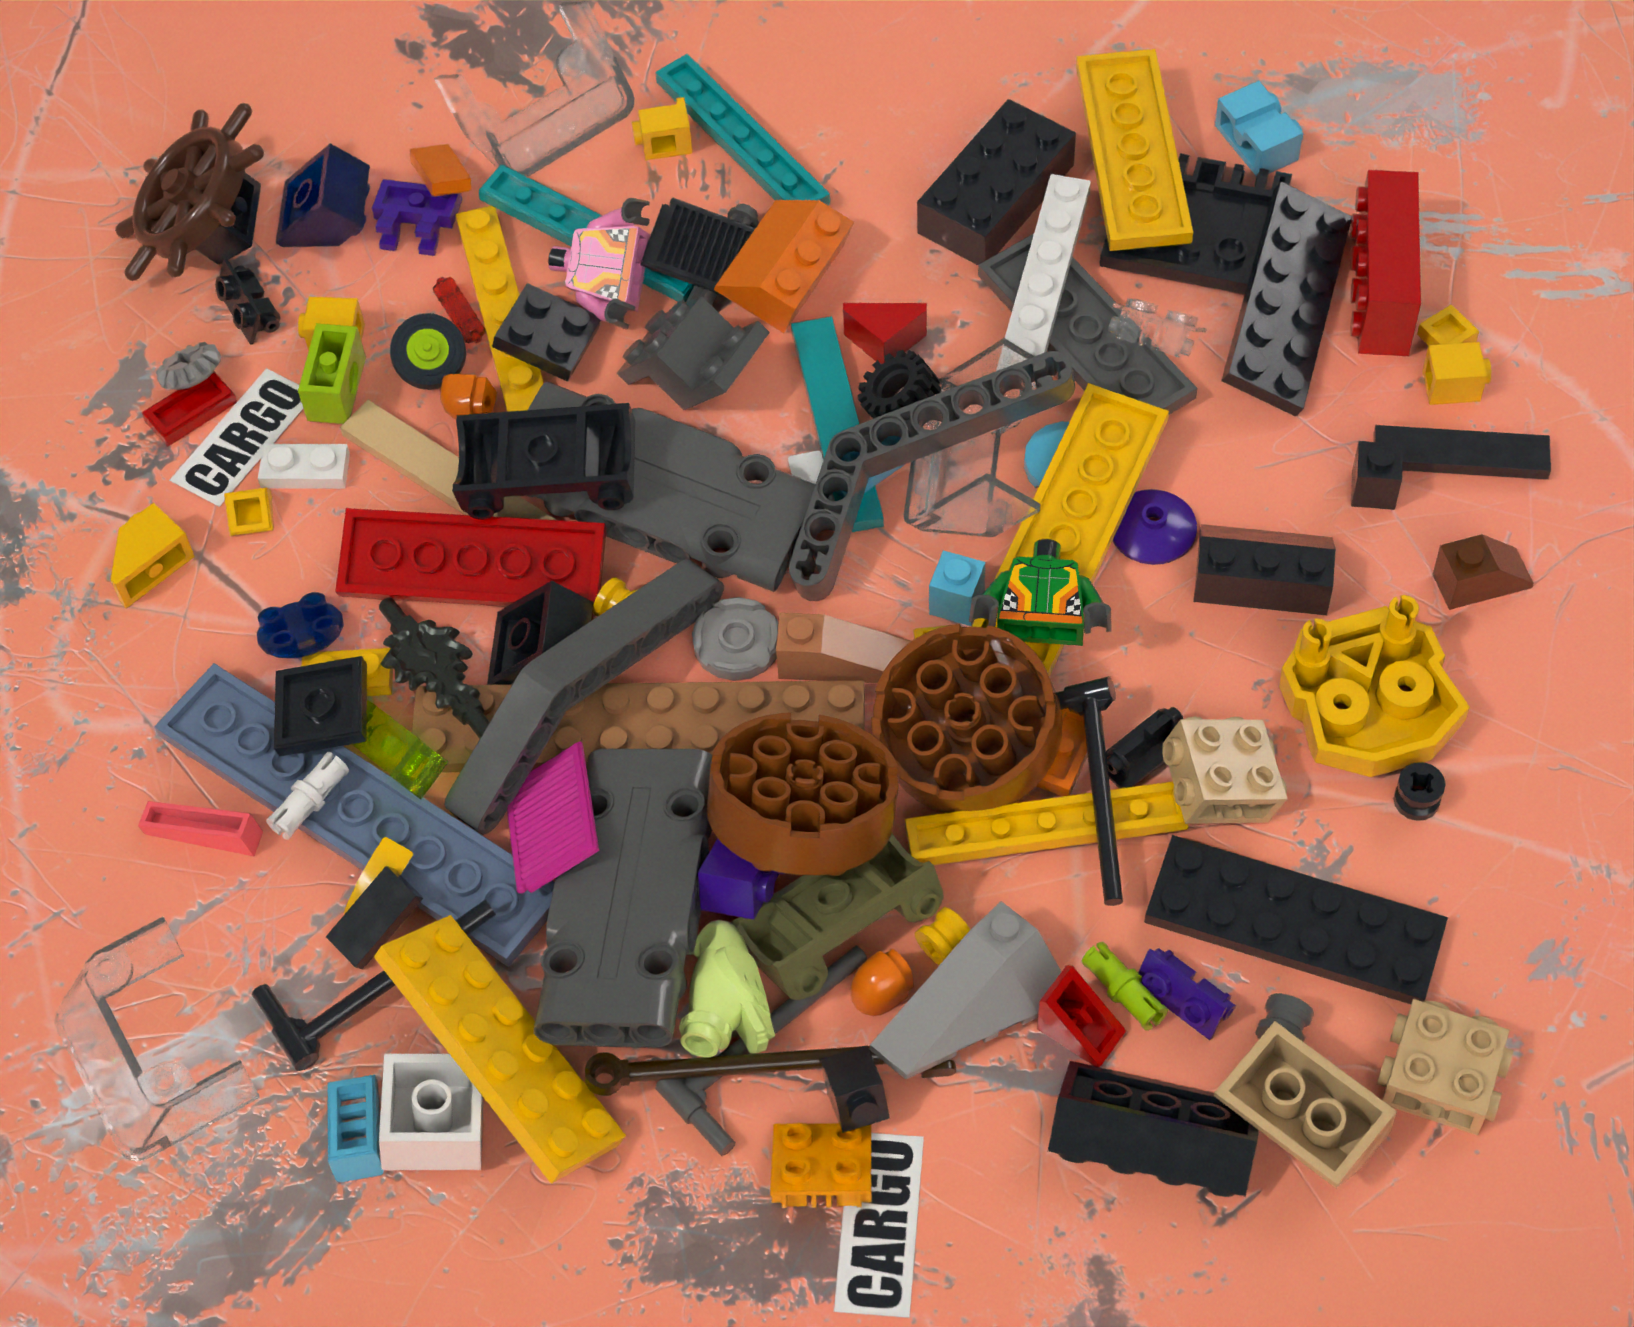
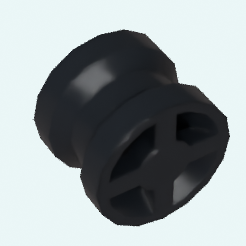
M1423 762L1412 763L1402 770L1393 797L1395 807L1400 814L1416 821L1426 820L1434 816L1439 809L1446 786L1444 776L1440 770L1431 764ZM1413 785L1422 787L1424 786L1425 788H1423L1422 790L1414 789Z

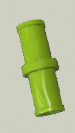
M1097 943L1096 947L1100 950L1099 952L1092 946L1083 956L1082 964L1108 989L1107 996L1114 1003H1121L1136 1018L1144 1030L1152 1029L1153 1025L1150 1021L1157 1026L1167 1015L1168 1008L1161 1004L1141 983L1142 976L1135 969H1128L1113 954L1106 943Z

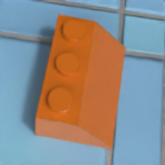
M775 200L720 278L714 290L782 333H785L842 249L854 221L820 200Z

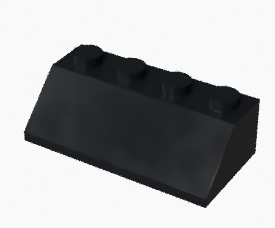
M1070 1061L1058 1095L1048 1152L1057 1153L1062 1159L1073 1163L1092 1161L1105 1164L1111 1170L1121 1174L1140 1172L1153 1175L1161 1182L1169 1185L1179 1186L1188 1183L1206 1187L1210 1193L1217 1196L1231 1197L1236 1194L1246 1197L1259 1130L1217 1099L1212 1092Z

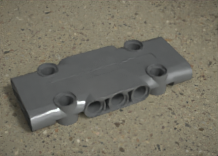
M545 382L528 410L616 403L607 395L593 394L587 397L553 383ZM633 408L631 410L636 424L634 498L631 502L624 504L618 510H605L590 500L587 491L526 495L544 500V506L554 515L569 516L574 513L575 518L580 522L605 523L607 537L674 563L693 558L701 561L702 568L716 578H725L734 574L741 580L775 592L789 568L815 484L775 469L771 459L764 455L752 454L744 457L738 447L725 439L649 410ZM751 480H759V481H762V483L753 484V483H750L749 481H751ZM716 548H725L729 551L724 553L714 552L713 550Z
M597 749L588 756L586 768L599 851L555 879L546 926L548 948L541 957L544 979L534 1024V1034L541 1041L562 1046L664 1047L673 1041L679 999L685 994L687 988V980L684 973L686 955H693L701 915L698 871L709 854L708 839L712 833L707 817L709 776L712 762V754L699 749Z

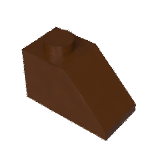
M1483 534L1440 545L1432 574L1449 610L1532 588L1534 584L1517 548Z

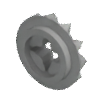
M200 342L195 346L188 345L185 349L176 351L172 357L164 359L163 365L159 366L156 371L157 379L161 387L165 389L181 390L192 387L207 379L214 372L221 360V355L215 344Z

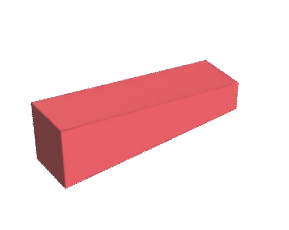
M153 801L147 802L138 824L145 835L253 857L263 834V830L250 813Z

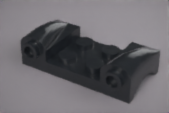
M619 403L457 415L459 465L452 492L461 510L468 513L472 518L488 519L494 513L503 510L504 497L587 491L590 500L598 504L602 509H621L624 504L631 502L634 498L636 421L630 404Z

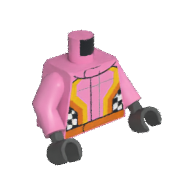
M636 198L626 199L621 208L590 221L586 228L576 229L573 234L571 248L553 246L548 260L551 271L567 272L566 287L575 291L577 303L585 310L594 313L601 321L609 322L623 329L629 328V324L624 323L625 313L628 310L638 312L645 267L640 264L650 239L649 233L638 226H634L635 224L649 225V218L641 217V211L644 206H649V201Z

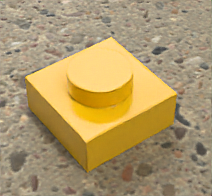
M1450 304L1420 323L1417 335L1427 345L1467 343L1477 341L1479 330Z

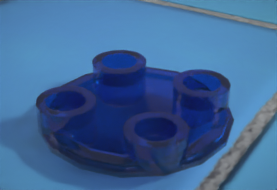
M319 592L308 593L298 602L289 603L281 608L268 607L262 610L257 617L260 625L257 631V641L266 654L278 658H299L312 655L328 647L339 637L344 627L343 616L334 605L327 603L324 594Z

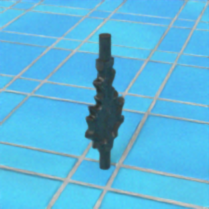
M393 598L382 600L379 604V610L391 624L390 631L393 634L385 638L383 645L391 649L385 655L381 665L387 669H395V682L405 683L409 681V689L411 691L426 683L427 691H435L436 707L438 709L452 707V715L463 725L469 724L480 739L490 721L484 715L483 706L478 700L480 692L462 682L466 677L463 672L468 669V666L461 660L471 658L473 653L467 646L455 641L460 631L453 627H435L436 622L433 620L417 623L410 615H405Z

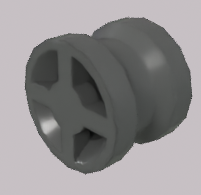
M1281 993L1270 995L1265 1005L1267 1016L1259 1021L1255 1032L1258 1039L1276 1021L1304 1042L1305 1036L1302 1032L1305 1027L1311 1024L1314 1015L1313 1009L1306 1002L1291 995Z

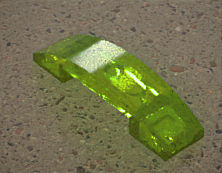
M367 699V742L352 745L388 772L393 779L412 794L422 799L449 761Z

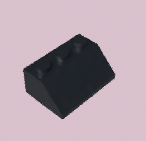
M1201 524L1193 602L1327 616L1334 583L1336 549L1333 537Z

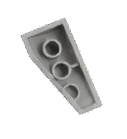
M1001 901L965 935L870 1044L869 1050L904 1079L913 1077L955 1057L957 1051L980 1040H983L985 1043L998 1037L1000 1031L1019 1022L1024 1025L1037 1019L1039 1001L1059 976L1061 970L1038 929Z

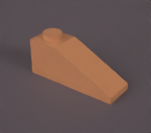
M779 613L776 645L778 679L817 681L864 680V683H878L890 661L912 641L825 614Z

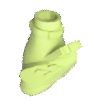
M712 921L701 930L696 939L693 954L698 960L691 977L689 1013L681 1019L679 1025L682 1036L681 1044L693 1055L705 1058L713 1057L719 1049L724 1050L727 1048L732 1032L736 1029L750 1054L765 1051L769 1040L775 1037L757 963L749 954L744 938L735 925L728 921Z

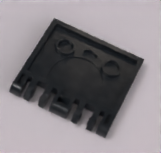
M1180 154L1178 161L1193 229L1192 243L1110 251L1106 235L1100 256V266L1245 294L1273 190L1281 181L1291 186L1292 174L1276 171L1272 189L1266 190L1269 170L1260 168L1259 173L1256 175L1255 187L1241 185L1245 176L1244 165L1235 164L1230 183L1223 182L1226 162L1198 157L1193 176L1186 175L1190 156Z

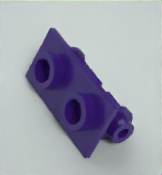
M1160 948L1155 951L1152 949L1148 950L1138 971L1142 976L1141 983L1161 1004L1165 1005L1171 1012L1211 1040L1221 1019L1227 1020L1236 1008V1005L1230 1001L1231 995L1224 993L1205 978L1199 983L1193 981L1192 979L1196 971L1174 956L1171 950L1166 952Z

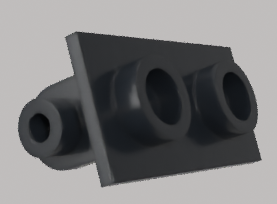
M223 259L220 276L216 278L215 282L217 296L228 307L235 326L241 329L249 344H254L257 331L265 330L271 333L279 328L280 314L268 297L263 298L265 291L250 268L240 265L233 269L228 259Z
M1171 707L1168 710L1165 708L1157 710L1106 751L1109 779L1119 789L1134 787L1164 763L1162 754L1163 742L1178 722L1183 719L1179 710L1175 707Z

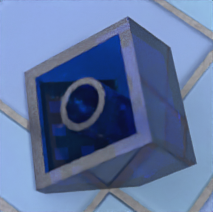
M329 143L284 182L276 244L281 247L340 246L352 235H358L366 222L364 210L366 198L370 191V184L368 183L370 165Z

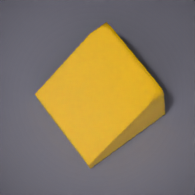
M266 487L224 493L230 536L274 530L271 489Z

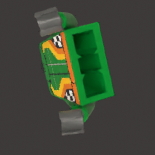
M1041 539L1034 543L1033 557L1014 558L1011 569L1001 572L982 595L973 597L971 602L969 622L974 623L975 619L984 618L989 620V626L995 627L997 619V628L1015 635L1023 642L1083 646L1084 633H1091L1092 627L1101 626L1106 628V632L1112 631L1110 606L1103 602L1090 579L1079 575L1077 562L1060 559L1061 546L1057 541L1050 539Z

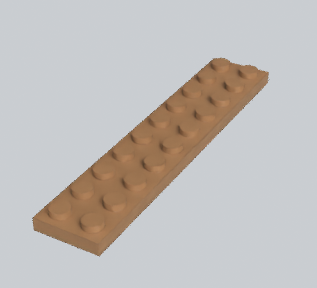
M864 680L606 683L566 711L531 771L579 741L583 743L586 765L590 753L597 749H699L713 754L718 742L733 728L749 720L778 713H791V720L817 722L819 715H825L841 719L865 730ZM512 685L469 686L480 692L478 700L483 706L484 715L491 721ZM419 686L415 694L409 758L411 772H461L480 739L469 724L463 725L452 715V707L438 709L435 704V691L428 692L426 686Z

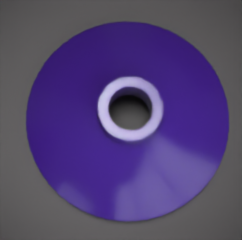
M1154 489L1137 491L1131 499L1113 538V543L1121 553L1134 561L1151 565L1169 563L1182 557L1192 547L1197 533L1196 517L1189 505L1172 493ZM1154 517V518H1158V519H1160V520H1158V521H1152V520H1150V519H1148V518Z

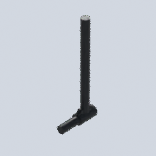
M1108 676L1066 686L1064 691L1056 692L1061 710L1068 708L1080 716L1083 715L1104 904L1116 906L1123 903L1101 713V711L1107 710L1110 704L1116 700L1114 684L1111 677Z
M485 899L455 921L468 935L496 914ZM383 970L308 1024L303 1019L289 1017L268 984L255 988L252 996L273 1027L272 1034L297 1071H302L311 1067L318 1060L321 1045L318 1039L390 990L395 984Z

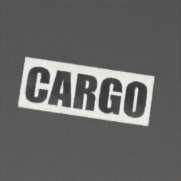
M266 368L169 481L220 507L225 501L224 493L233 492L261 459L263 444H274L303 410L298 393L299 384Z
M871 1133L872 1202L862 1203V1208H857V1206L843 1207L834 1312L910 1318L924 1137Z

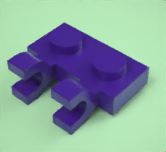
M383 179L372 206L374 219L378 220L375 226L376 232L382 233L379 242L380 249L396 251L400 238L401 223L417 224L415 236L421 238L418 247L419 254L435 256L439 243L440 227L452 229L456 219L455 214L458 213L462 202L461 193L434 197L425 184Z

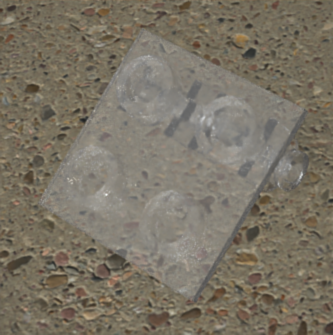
M1128 298L1126 304H1113L1114 308L1121 309L1122 311L1120 317L1113 315L1108 328V332L1114 333L1116 339L1137 343L1144 320L1139 339V346L1144 347L1152 324H1157L1151 343V349L1156 351L1166 327L1159 351L1178 358L1181 355L1190 356L1194 340L1188 338L1190 331L1206 332L1207 328L1196 325L1198 321L1196 316L1175 310H1168L1166 316L1158 314L1159 305L1136 298Z

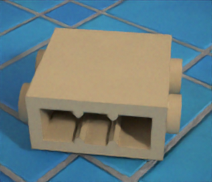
M1188 717L1181 719L1163 742V759L1169 765L1174 783V798L1181 807L1185 824L1268 823L1287 801L1286 783L1280 776L1274 757V744L1268 737L1263 720H1244L1241 717H1230L1225 720Z
M1413 999L1408 1016L1398 1013L1390 1041L1399 1045L1395 1058L1385 1056L1377 1084L1386 1087L1382 1100L1392 1108L1478 1135L1485 1119L1494 1121L1502 1093L1493 1091L1497 1076L1506 1078L1514 1050L1505 1047L1510 1030L1498 1026L1495 1021L1486 1017H1468L1450 1011L1446 1005L1436 1001L1421 1002Z

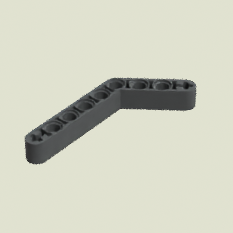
M1059 351L1045 352L845 429L834 435L830 440L789 564L790 576L800 596L808 601H819L826 598L834 588L870 477L1066 402L1071 398L1075 390L1073 367L1069 357ZM1056 375L1058 380L1053 381L1051 376ZM1032 382H1036L1037 389H1032ZM1012 389L1023 391L1017 398H1007L1004 396L1006 392ZM975 404L983 407L975 414L963 412L970 405ZM932 420L942 422L939 427L933 430L922 428L925 423ZM889 436H899L901 438L898 443L891 446L882 444L884 439ZM855 451L860 453L858 458L853 461L846 462L841 460L848 452ZM843 490L848 492L842 500H828L829 496L835 491ZM823 530L835 531L828 540H815L817 534ZM816 566L819 571V574H814Z
M684 559L529 662L518 674L445 799L446 809L481 835L492 831L505 815L508 805L514 800L566 711L695 623L703 611L705 614L713 608L714 603L720 600L724 591V584L690 559Z

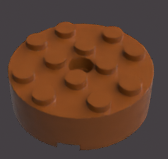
M954 624L929 631L907 644L896 654L883 671L875 689L877 695L874 703L873 717H871L873 736L880 740L893 755L898 766L897 776L900 786L915 800L934 810L944 813L980 811L1013 804L1039 784L1056 758L1062 737L1063 721L1060 702L1048 672L1037 654L1025 642L1000 628L987 625V628L961 627L960 624ZM974 714L971 722H959L965 715Z
M791 713L761 716L744 722L730 730L718 742L713 751L707 799L709 824L722 844L761 871H776L795 875H842L847 870L860 866L875 857L888 843L893 831L898 797V766L891 752L880 740L864 729L841 719L819 715L818 722L791 720Z

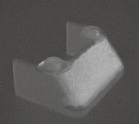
M588 1L564 2L557 6L575 41L561 50L556 60V69L564 85L503 122L493 106L485 102L476 101L463 74L439 75L434 78L463 134L496 168L503 164L528 177L621 121L631 113L634 107L633 91Z
M1002 338L941 377L938 384L941 387V392H944L1034 356L1009 340ZM1032 382V389H1035L1036 382ZM1012 389L1006 392L1004 396L1007 398H1017L1023 391ZM974 404L966 407L963 412L975 414L983 407ZM1023 419L912 461L904 507L905 522L925 532L995 537L1039 512L1040 503L995 478L1001 434L1018 426ZM932 420L925 423L922 428L933 430L939 427L942 422Z
M164 916L94 952L83 965L54 1014L55 1028L113 1144L124 1158L131 1161L146 1160L260 1098L241 1060L230 1064L197 1083L194 1082L188 1069L175 1061L161 1062L142 1071L106 999L122 991L125 987L184 957Z

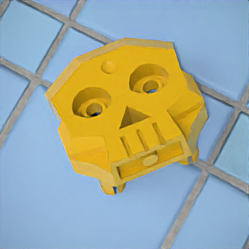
M1401 595L1399 606H1397L1398 598L1396 596L1390 601L1389 607L1383 606L1328 622L1324 619L1314 618V626H1312L1311 620H1308L1304 624L1303 629L1300 630L1294 649L1282 666L1279 687L1291 716L1303 722L1309 750L1315 763L1368 777L1405 768L1412 763L1431 761L1466 721L1470 706L1442 668L1445 654L1432 627L1415 621L1419 605L1411 596ZM1399 686H1409L1412 689V691H1403L1399 688ZM1343 703L1347 705L1348 708L1339 709L1334 704Z

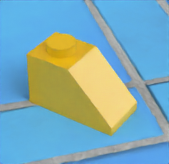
M154 502L143 511L131 516L118 530L110 580L121 604L126 609L195 557L186 533Z

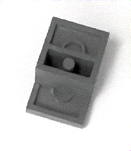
M702 296L687 303L681 300L669 312L665 313L663 310H660L648 321L645 326L648 333L642 340L635 341L623 355L626 362L617 374L628 385L649 376L683 410H686L726 393L770 332L759 321L743 328L739 325L733 327Z

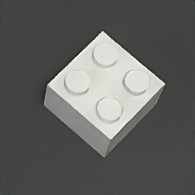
M384 1054L379 1133L382 1170H481L484 1097L450 1054Z

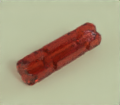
M452 277L438 278L436 280L437 284L433 286V293L441 302L450 320L458 327L466 343H479L482 341L481 337L486 333L484 325L477 317L463 292L460 291L456 281Z

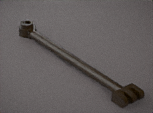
M862 1046L629 1062L628 1059L620 1060L614 1054L603 1052L592 1056L587 1061L585 1083L594 1094L610 1096L616 1093L621 1086L630 1085V1082L822 1069L820 1059ZM869 1050L875 1065L886 1064ZM947 1060L921 1072L922 1078L954 1075L956 1073L955 1061ZM601 1073H607L613 1077V1080L610 1083L602 1084L596 1080V1077Z

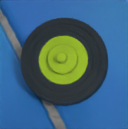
M423 313L408 318L397 328L391 340L390 356L395 371L406 383L420 389L441 388L444 376L460 374L466 360V346L462 333L453 322L437 314Z

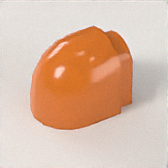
M448 374L443 377L440 388V400L444 410L455 420L457 415L492 413L498 394L487 377H477L470 374Z
M890 949L886 953L878 951L867 959L856 971L851 984V1001L855 1008L863 1014L879 1016L889 1012L908 998V991L914 987L913 974L908 963L894 949Z

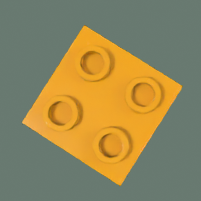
M839 1123L774 1124L770 1185L772 1203H781L782 1208H787V1206H807V1195H811L812 1208H817V1195H826L827 1208H832V1195H837V1206H857V1208H862V1203L872 1202L871 1124L844 1133Z

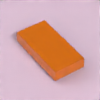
M449 144L410 149V162L432 196L471 191V177Z

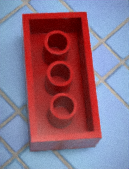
M1368 170L1365 187H1357L1355 211L1359 212V214H1352L1350 225V238L1355 239L1357 246H1352L1350 270L1356 271V277H1358L1352 278L1350 302L1356 304V310L1358 311L1352 312L1350 334L1352 337H1358V354L1409 356L1421 306L1419 172Z

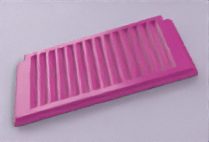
M581 741L573 744L531 771L514 800L507 807L516 889L520 894L525 893L527 890L533 893L599 851L584 748Z

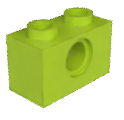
M316 323L298 389L307 421L344 424L351 417L366 359L357 327Z

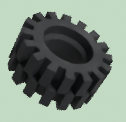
M899 350L896 352L895 358L891 353L885 355V362L883 364H880L877 360L872 365L875 371L873 373L867 371L863 377L867 382L859 384L858 389L861 393L858 394V400L865 411L874 419L941 393V387L938 384L940 381L919 354L916 355L914 351L910 350L906 354L904 350Z

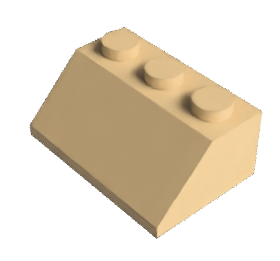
M1274 1021L1214 1092V1096L1335 1188L1339 1187L1363 1167L1389 1135L1397 1114L1394 1108L1276 1021Z

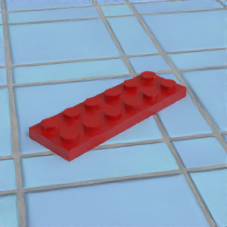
M346 508L335 592L339 597L393 598L394 600L507 607L548 582L554 581L592 601L594 605L595 599L601 590L607 527L605 523L493 516L488 519H475L469 515Z

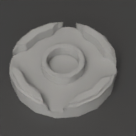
M741 597L722 599L714 603L713 608L705 614L703 611L696 620L692 632L695 657L703 669L718 678L732 681L751 679L765 672L777 659L778 620L774 615L772 616L770 612L765 610L764 605L756 600Z

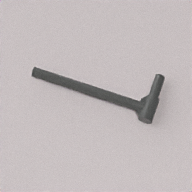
M856 945L827 968V979L817 994L801 1000L789 998L771 1012L770 1017L774 1033L779 1032L859 968L867 960L863 950ZM740 1037L718 1056L750 1054ZM722 1076L659 1080L655 1086L659 1094L687 1124L692 1123L721 1156L726 1155L733 1149L735 1141L706 1110L707 1096L705 1090Z

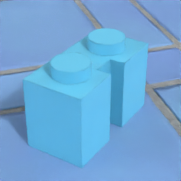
M1260 81L1218 98L1215 127L1255 176L1259 173L1260 168L1267 169L1271 173L1299 160L1303 140L1302 128L1286 112L1281 114V105L1278 98L1273 93H1269Z

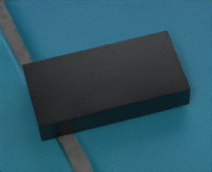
M385 866L327 934L326 938L354 967L364 969L381 945L387 942L422 901L423 897L394 868Z

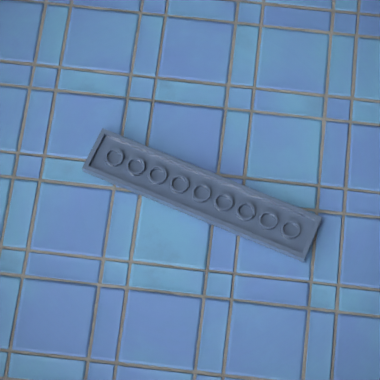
M215 663L154 726L159 737L273 812L293 792L291 790L292 785L297 780H303L318 765L327 752L332 753L334 757H339L349 768V773L324 798L325 805L318 812L313 811L302 822L299 829L362 871L384 837H388L412 851L413 856L401 876L423 897L417 907L436 920L449 915L456 920L486 899L496 915L467 936L474 945L508 967L547 922L554 881H550L533 893L528 890L522 894L518 893L512 854L344 746L279 756L274 750L275 702Z

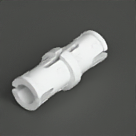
M327 752L318 765L303 780H297L292 785L291 790L293 792L267 818L266 822L269 827L279 836L282 834L284 839L289 840L292 834L313 811L318 812L325 805L324 798L349 773L347 765L339 757H334L332 753Z

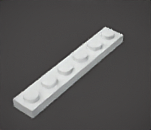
M1055 174L1050 175L997 363V371L1047 352L1089 198L1090 180Z

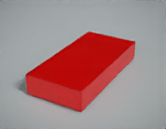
M213 372L207 379L197 385L176 390L143 411L142 415L145 422L168 447L236 404L237 399L233 391Z

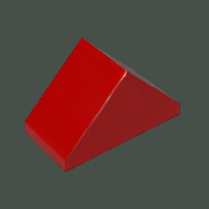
M843 303L844 336L873 360H878L880 364H883L885 362V355L891 353L895 358L897 351L904 350L906 352L927 336V303Z
M1072 965L1065 966L1039 1001L1037 1030L1093 1066L1101 1067L1127 1031Z

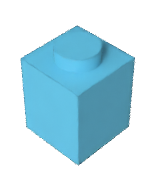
M943 550L929 584V615L971 626L972 622H969L972 598L982 595L985 591V562Z

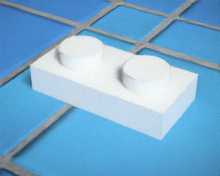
M263 444L258 473L260 487L345 489L350 459L348 445Z

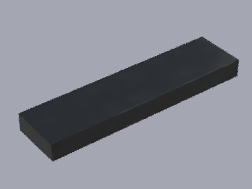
M1375 425L1373 442L1403 444L1402 471L1549 479L1551 473L1550 435Z

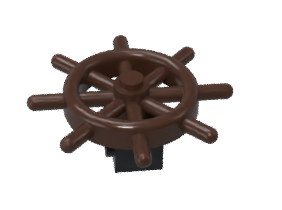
M239 104L221 130L215 127H208L209 115L206 111H195L192 117L190 132L176 140L158 160L148 159L144 162L143 167L148 174L138 192L133 215L117 224L115 228L116 234L121 238H127L135 233L137 240L142 244L125 269V277L128 280H138L156 254L168 259L167 272L169 275L179 277L184 272L187 253L194 249L220 265L223 259L227 258L229 260L252 247L261 183L245 173V168L261 160L264 156V150L257 144H253L243 150L242 146L235 140L252 115V108L249 104Z

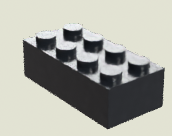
M1008 99L917 201V233L976 265L997 255L1043 202L1050 175L1065 176L1074 166L1076 132Z

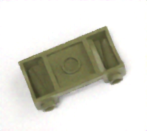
M892 833L885 847L864 864L849 869L844 874L838 876L827 874L802 875L773 894L769 902H763L754 920L738 917L731 923L737 927L743 936L749 954L754 958L757 966L791 999L801 1000L817 994L827 979L828 969L822 957L823 955L841 945L844 941L894 908L909 922H918L930 918L938 911L944 896L934 865L929 861L922 863L913 858Z

